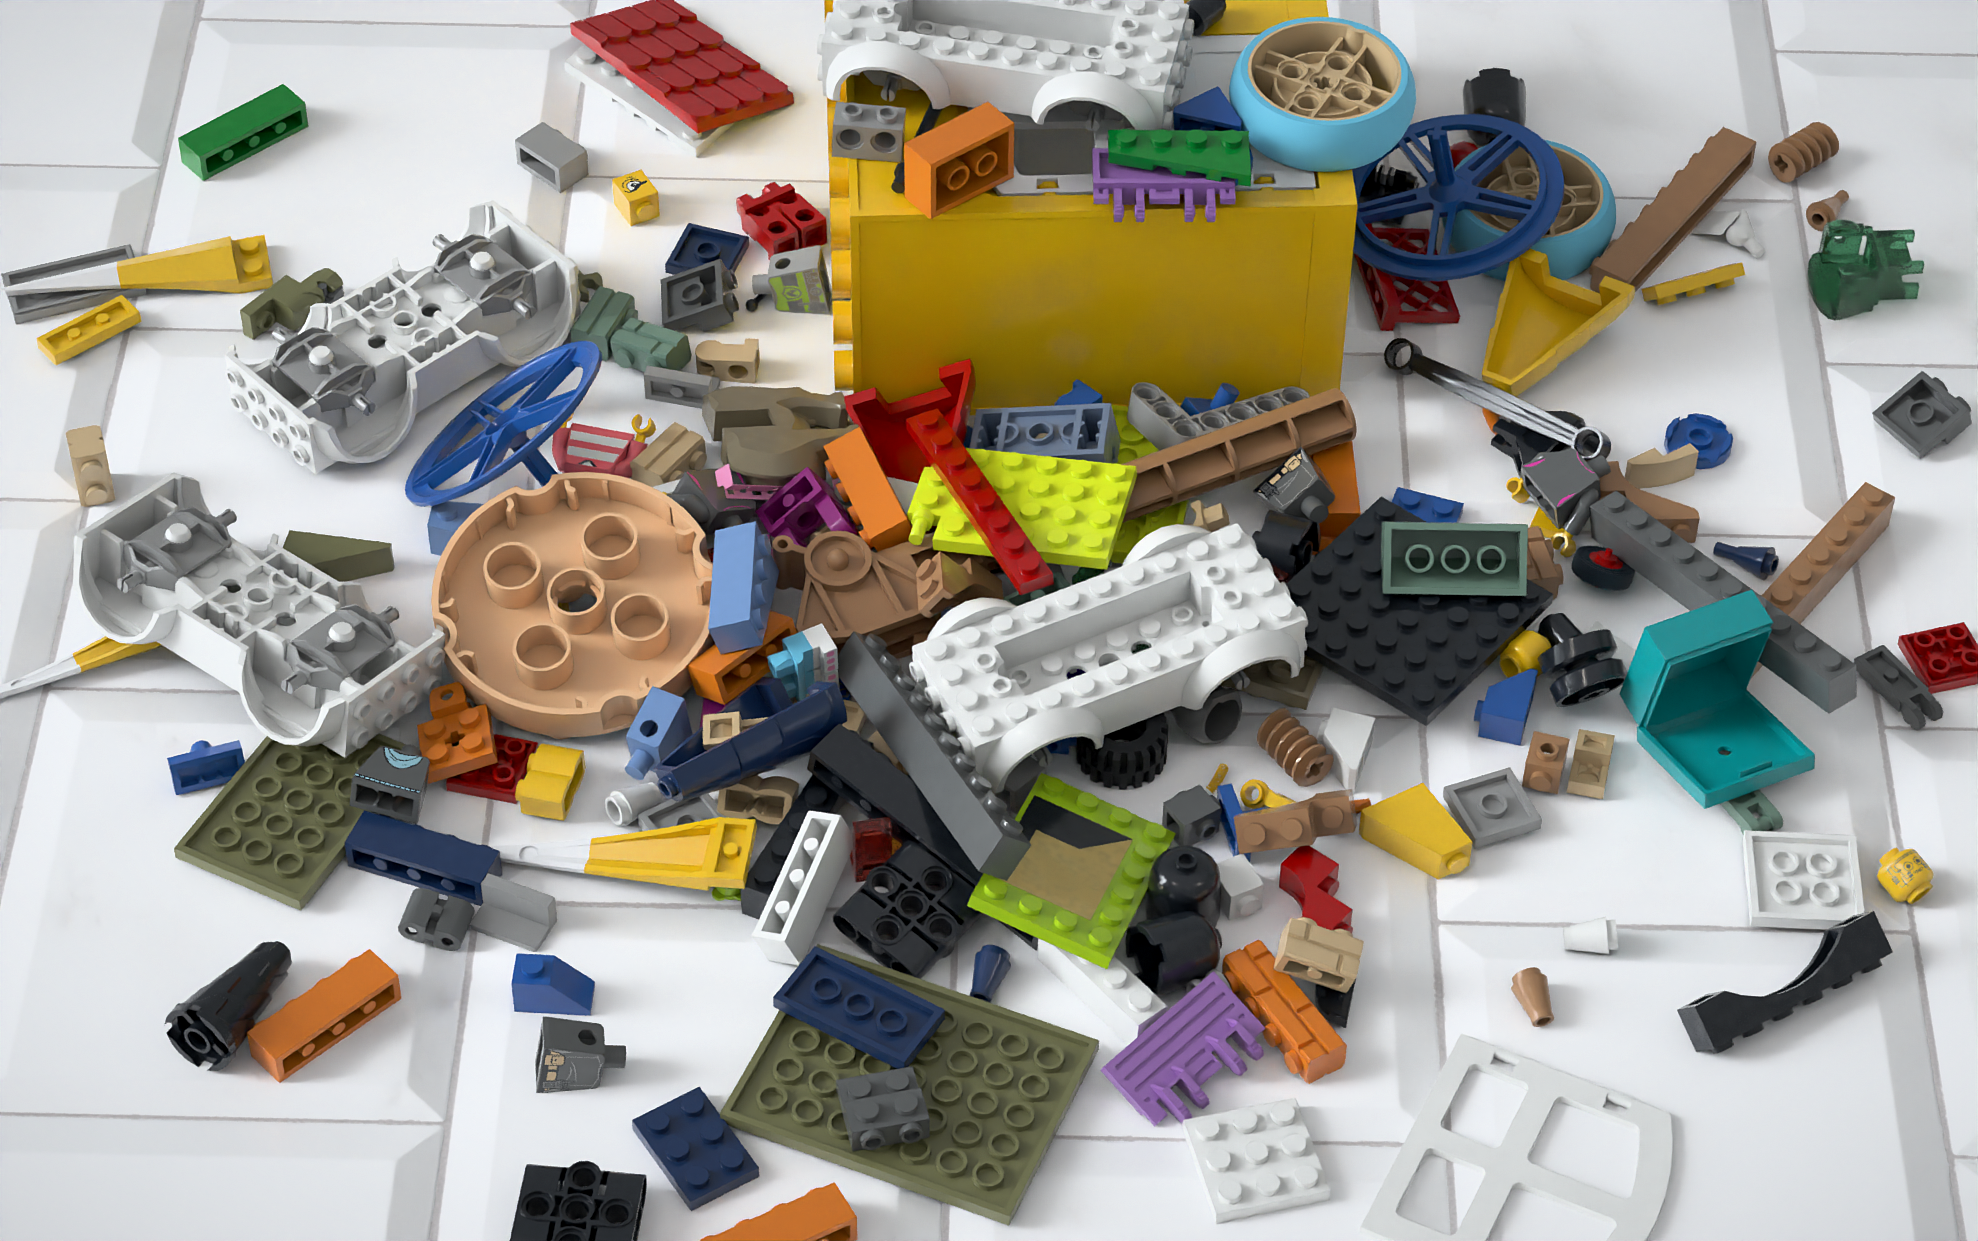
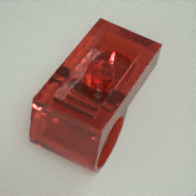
M890 817L852 822L853 849L850 854V861L856 883L865 882L867 875L872 869L882 866L892 856V825Z

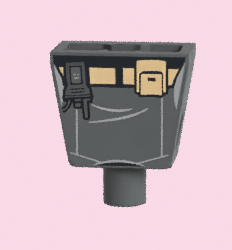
M1302 447L1296 450L1252 491L1269 510L1307 518L1318 522V524L1327 518L1329 513L1327 507L1335 499V494L1323 472Z
M542 1017L535 1058L536 1093L596 1089L600 1086L603 1068L625 1069L626 1046L605 1045L604 1027L601 1024Z

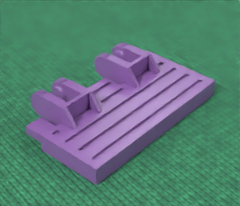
M1092 148L1094 204H1109V194H1113L1114 222H1122L1124 217L1123 205H1135L1134 217L1136 222H1144V194H1149V204H1180L1179 194H1184L1185 222H1193L1195 217L1194 205H1206L1205 217L1207 222H1215V194H1220V204H1235L1234 178L1222 177L1221 182L1207 180V174L1187 171L1186 176L1172 174V171L1162 166H1157L1154 170L1111 164L1108 163V148Z
M1213 971L1101 1069V1072L1140 1115L1143 1114L1154 1127L1168 1115L1157 1103L1158 1100L1183 1124V1120L1192 1118V1114L1171 1089L1177 1085L1196 1107L1204 1109L1210 1104V1101L1200 1086L1222 1068V1064L1212 1053L1214 1052L1233 1073L1240 1076L1247 1071V1065L1226 1040L1231 1037L1250 1058L1257 1061L1265 1053L1255 1038L1265 1030V1027Z

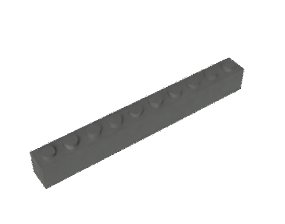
M1618 491L1589 506L1591 538L1604 548L1612 549V554L1616 555L1689 611L1753 590ZM1754 591L1773 621L1771 633L1758 662L1828 714L1857 697L1856 664Z
M853 631L838 654V677L977 870L1007 881L1031 846V843L1022 832V825L1011 818L1006 811L1007 805L991 791V783L980 776L975 769L976 763L959 748L961 743L945 729L946 723L931 710L930 701L916 690L915 681L900 668L901 662L886 649L887 643L874 634L865 636Z

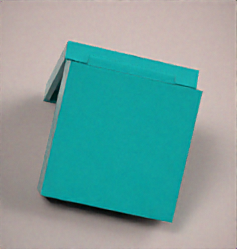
M1753 590L1646 626L1619 693L1638 724L1637 742L1704 809L1815 769V754L1747 690L1773 624L1772 619ZM1727 750L1730 751L1731 754L1722 755L1719 752Z

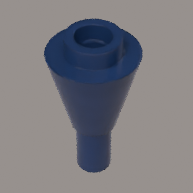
M1717 542L1713 549L1714 555L1733 560L1735 564L1761 580H1766L1769 575H1774L1779 564V557L1776 555L1774 547H1735Z

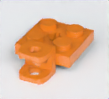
M453 682L434 688L429 695L430 711L434 719L417 725L420 751L422 756L430 761L428 784L498 763L491 713L487 705L483 704L472 707L467 702L465 690L460 682ZM453 694L451 698L442 700L445 695ZM459 741V745L452 746L455 742Z

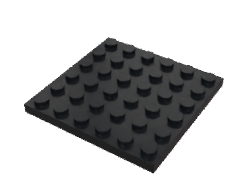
M1381 496L1296 574L1286 586L1292 601L1297 607L1303 608L1308 619V626L1305 627L1307 650L1304 651L1305 655L1427 726L1508 647L1511 641L1525 631L1552 604L1553 593L1527 579L1526 596L1383 594L1381 567L1382 521H1426Z

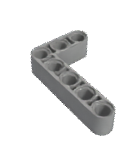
M1142 382L1132 387L1127 420L1160 451L1308 398L1310 395L1299 387H1285L1189 416L1158 386Z

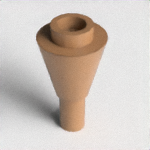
M1840 190L1833 197L1810 204L1806 210V219L1810 226L1821 232L1831 230L1835 225L1842 205L1849 199L1848 193Z

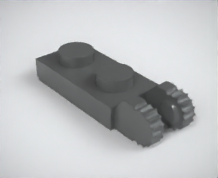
M1880 645L1854 658L1857 672L1898 712L1901 711L1904 721L1908 725L1910 724L1911 728L1913 727L1918 730L1925 727V716H1928V719H1931V721H1937L1942 718L1943 708L1939 701H1936V698L1928 691L1929 688L1885 645Z

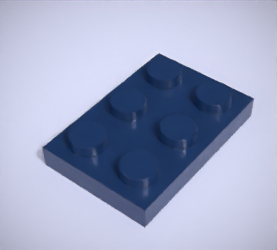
M700 1086L632 1119V1130L690 1211L760 1177L758 1165L725 1120L720 1118V1113Z

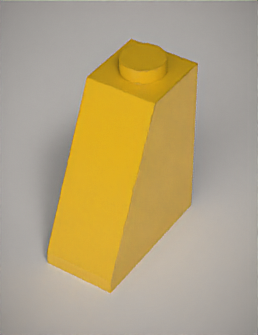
M1424 783L1361 810L1358 834L1362 839L1439 880L1447 875L1457 874L1469 866L1472 840Z

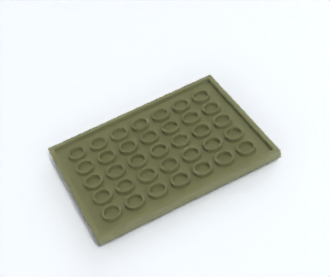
M817 944L816 947L945 1009V1020L908 1066H913L918 1088L922 1089L930 1118V1138L920 1139L913 1143L903 1142L881 1146L875 1150L865 1149L852 1152L836 1090V1080L897 1068L780 1010L721 1110L720 1118L724 1119L728 1126L1009 1226L1099 1051V1040Z

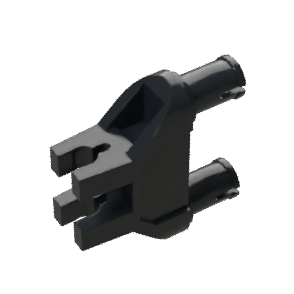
M1547 411L1578 429L1586 427L1584 419L1574 413ZM1502 418L1493 425L1492 431L1498 434L1491 439V445L1513 459L1520 478L1521 466L1531 462L1538 453L1560 452L1570 447ZM1592 435L1587 438L1583 448L1594 454L1600 443L1598 435Z

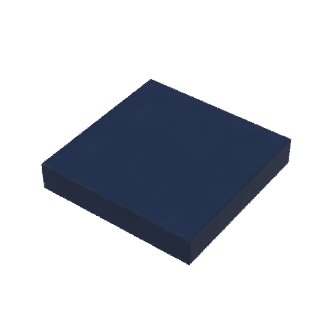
M688 223L665 263V272L675 275L721 259L727 270H733L735 273L750 245L749 237Z

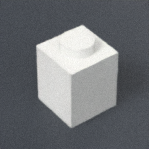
M1239 854L1218 862L1217 865L1219 866L1221 879L1220 908L1228 920L1248 916L1262 909L1264 883L1245 855Z

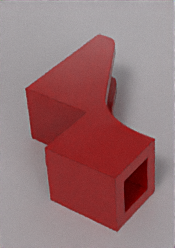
M1310 845L1299 846L1281 863L1279 888L1296 900L1302 910V917L1310 918L1317 923V926L1332 931L1343 929L1352 933L1353 909L1333 897L1340 885L1338 881L1339 864Z

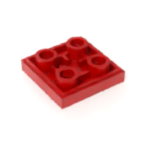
M1965 622L1899 636L1897 645L1915 676L1929 688L1928 691L1931 694L1978 684V644Z
M494 734L498 763L448 778L446 781L447 791L517 804L518 801H516L515 793L518 781L525 779L529 756L531 753H536L539 747L538 742Z

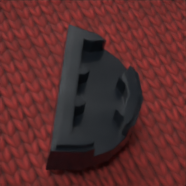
M1356 979L1347 993L1315 984V1005L1323 1017L1332 1024L1346 1028Z

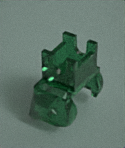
M1846 219L1827 222L1823 228L1819 252L1812 254L1807 269L1808 288L1813 302L1819 311L1828 319L1837 321L1861 313L1872 312L1873 306L1878 305V300L1917 299L1919 283L1902 281V276L1922 274L1924 270V261H1912L1907 243L1914 242V229L1873 231L1872 226L1865 225L1864 227V223L1856 224ZM1862 236H1866L1864 254L1859 255Z

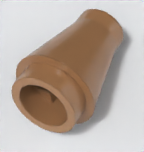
M1537 967L1526 968L1517 972L1512 977L1513 985L1511 991L1531 1019L1532 1025L1534 1027H1542L1550 1024L1554 1020V1015L1551 1008L1547 976L1542 974L1541 970Z

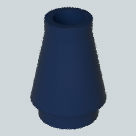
M984 945L981 951L975 954L972 989L969 996L991 1003L993 995L1011 968L1010 954L1005 949L996 945Z

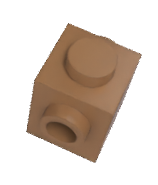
M1537 731L1533 732L1525 762L1522 787L1558 794L1567 759L1569 738Z

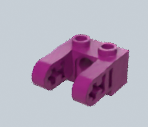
M809 467L801 471L755 511L772 537L776 538L785 535L790 537L794 544L806 548L808 545L804 539L824 522L831 531H846L857 536L860 535L859 530L830 485Z

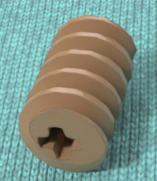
M1813 122L1771 147L1768 154L1770 169L1778 180L1783 183H1790L1795 178L1817 167L1821 162H1825L1830 157L1835 156L1839 150V140L1829 126L1821 122Z
M1280 708L1271 713L1261 724L1257 734L1258 745L1272 759H1275V762L1281 768H1284V772L1292 777L1296 784L1303 787L1311 786L1321 781L1328 774L1333 765V755L1326 754V748L1322 744H1318L1316 737L1309 735L1307 728L1300 726L1298 719L1291 717L1289 710Z

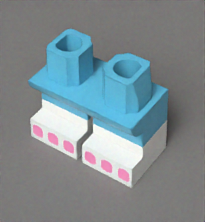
M822 623L782 639L783 651L767 656L768 666L774 678L781 679L789 698L795 697L797 702L806 698V694H809L806 688L817 681L836 682L839 687L837 647Z

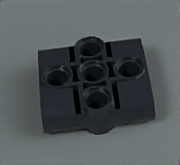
M907 840L882 866L875 867L869 872L866 882L832 916V919L843 935L881 965L922 979L940 959L946 958L952 953L955 943L984 913L967 906L975 889L919 844ZM937 885L942 890H931L927 886ZM884 887L888 889L889 892H878L874 888ZM903 910H913L917 912L918 915H908L904 913ZM940 932L945 934L947 938H937L932 933ZM879 935H890L894 939L890 941L883 940Z
M587 1160L578 1161L570 1167L527 1164L510 1241H638L646 1198L647 1176L646 1174L602 1171L594 1162Z

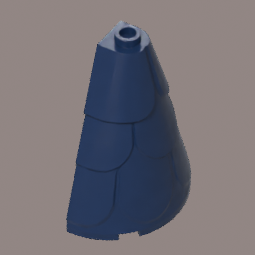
M760 678L716 714L740 712L742 720L767 719L709 750H705L703 747L702 726L654 768L659 779L657 782L659 790L667 799L681 802L728 788L739 783L742 779L774 770L778 766L809 756L811 750L839 723L842 725L847 722L844 700L837 683L817 681L806 688L810 696L792 704L780 678Z

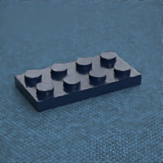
M816 946L813 947L773 997L774 1008L897 1069L908 1067L945 1020V1009Z

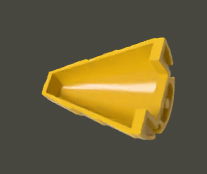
M1529 249L1509 262L1503 293L1500 294L1495 325L1493 328H1490L1481 373L1482 381L1517 397L1556 369L1557 364L1574 354L1588 340L1614 322L1633 301L1635 286L1605 276L1599 284L1600 293L1551 276L1547 254Z

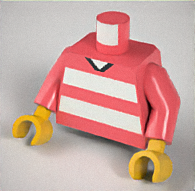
M573 412L553 434L552 454L560 472H595L631 478L632 469L630 462L646 449L648 444L645 443V440L655 433L656 425L649 418L647 426L644 429H640L643 419L640 414H637L633 417L631 423L632 428L637 433L636 437L631 433L572 423L571 427L567 428V422L573 418Z

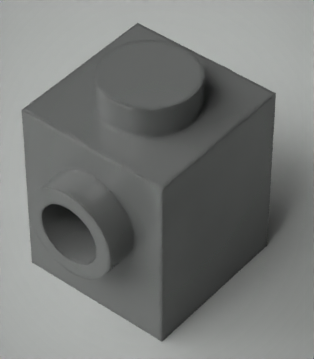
M1199 784L1187 791H1181L1173 798L1163 802L1162 826L1176 833L1174 841L1179 846H1192L1200 841L1212 838L1219 832L1222 808L1217 798L1209 795Z

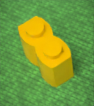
M540 744L536 753H531L529 756L525 779H520L516 787L515 798L516 801H520L521 813L564 821L571 809L574 795L578 791L586 769L584 751Z

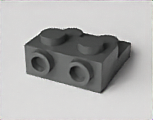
M721 259L660 279L662 325L664 328L676 331L698 323L704 332L733 322V312L739 311L738 300L732 292L733 289L738 288L736 276L733 270H727Z
M1923 370L1872 412L1874 421L1919 459L1941 441L1949 444L1972 424L1970 415L1972 410L1969 404L1960 396L1955 398L1948 392L1947 387L1939 378H1931Z
M913 1066L836 1080V1090L852 1152L865 1149L875 1150L881 1146L903 1142L913 1143L920 1139L930 1138V1118L922 1089L918 1088Z

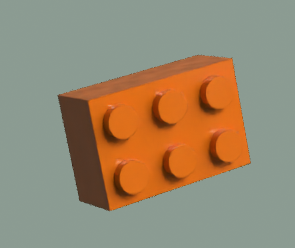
M986 102L905 142V198L928 218L933 219L1013 178L1014 122L991 103Z

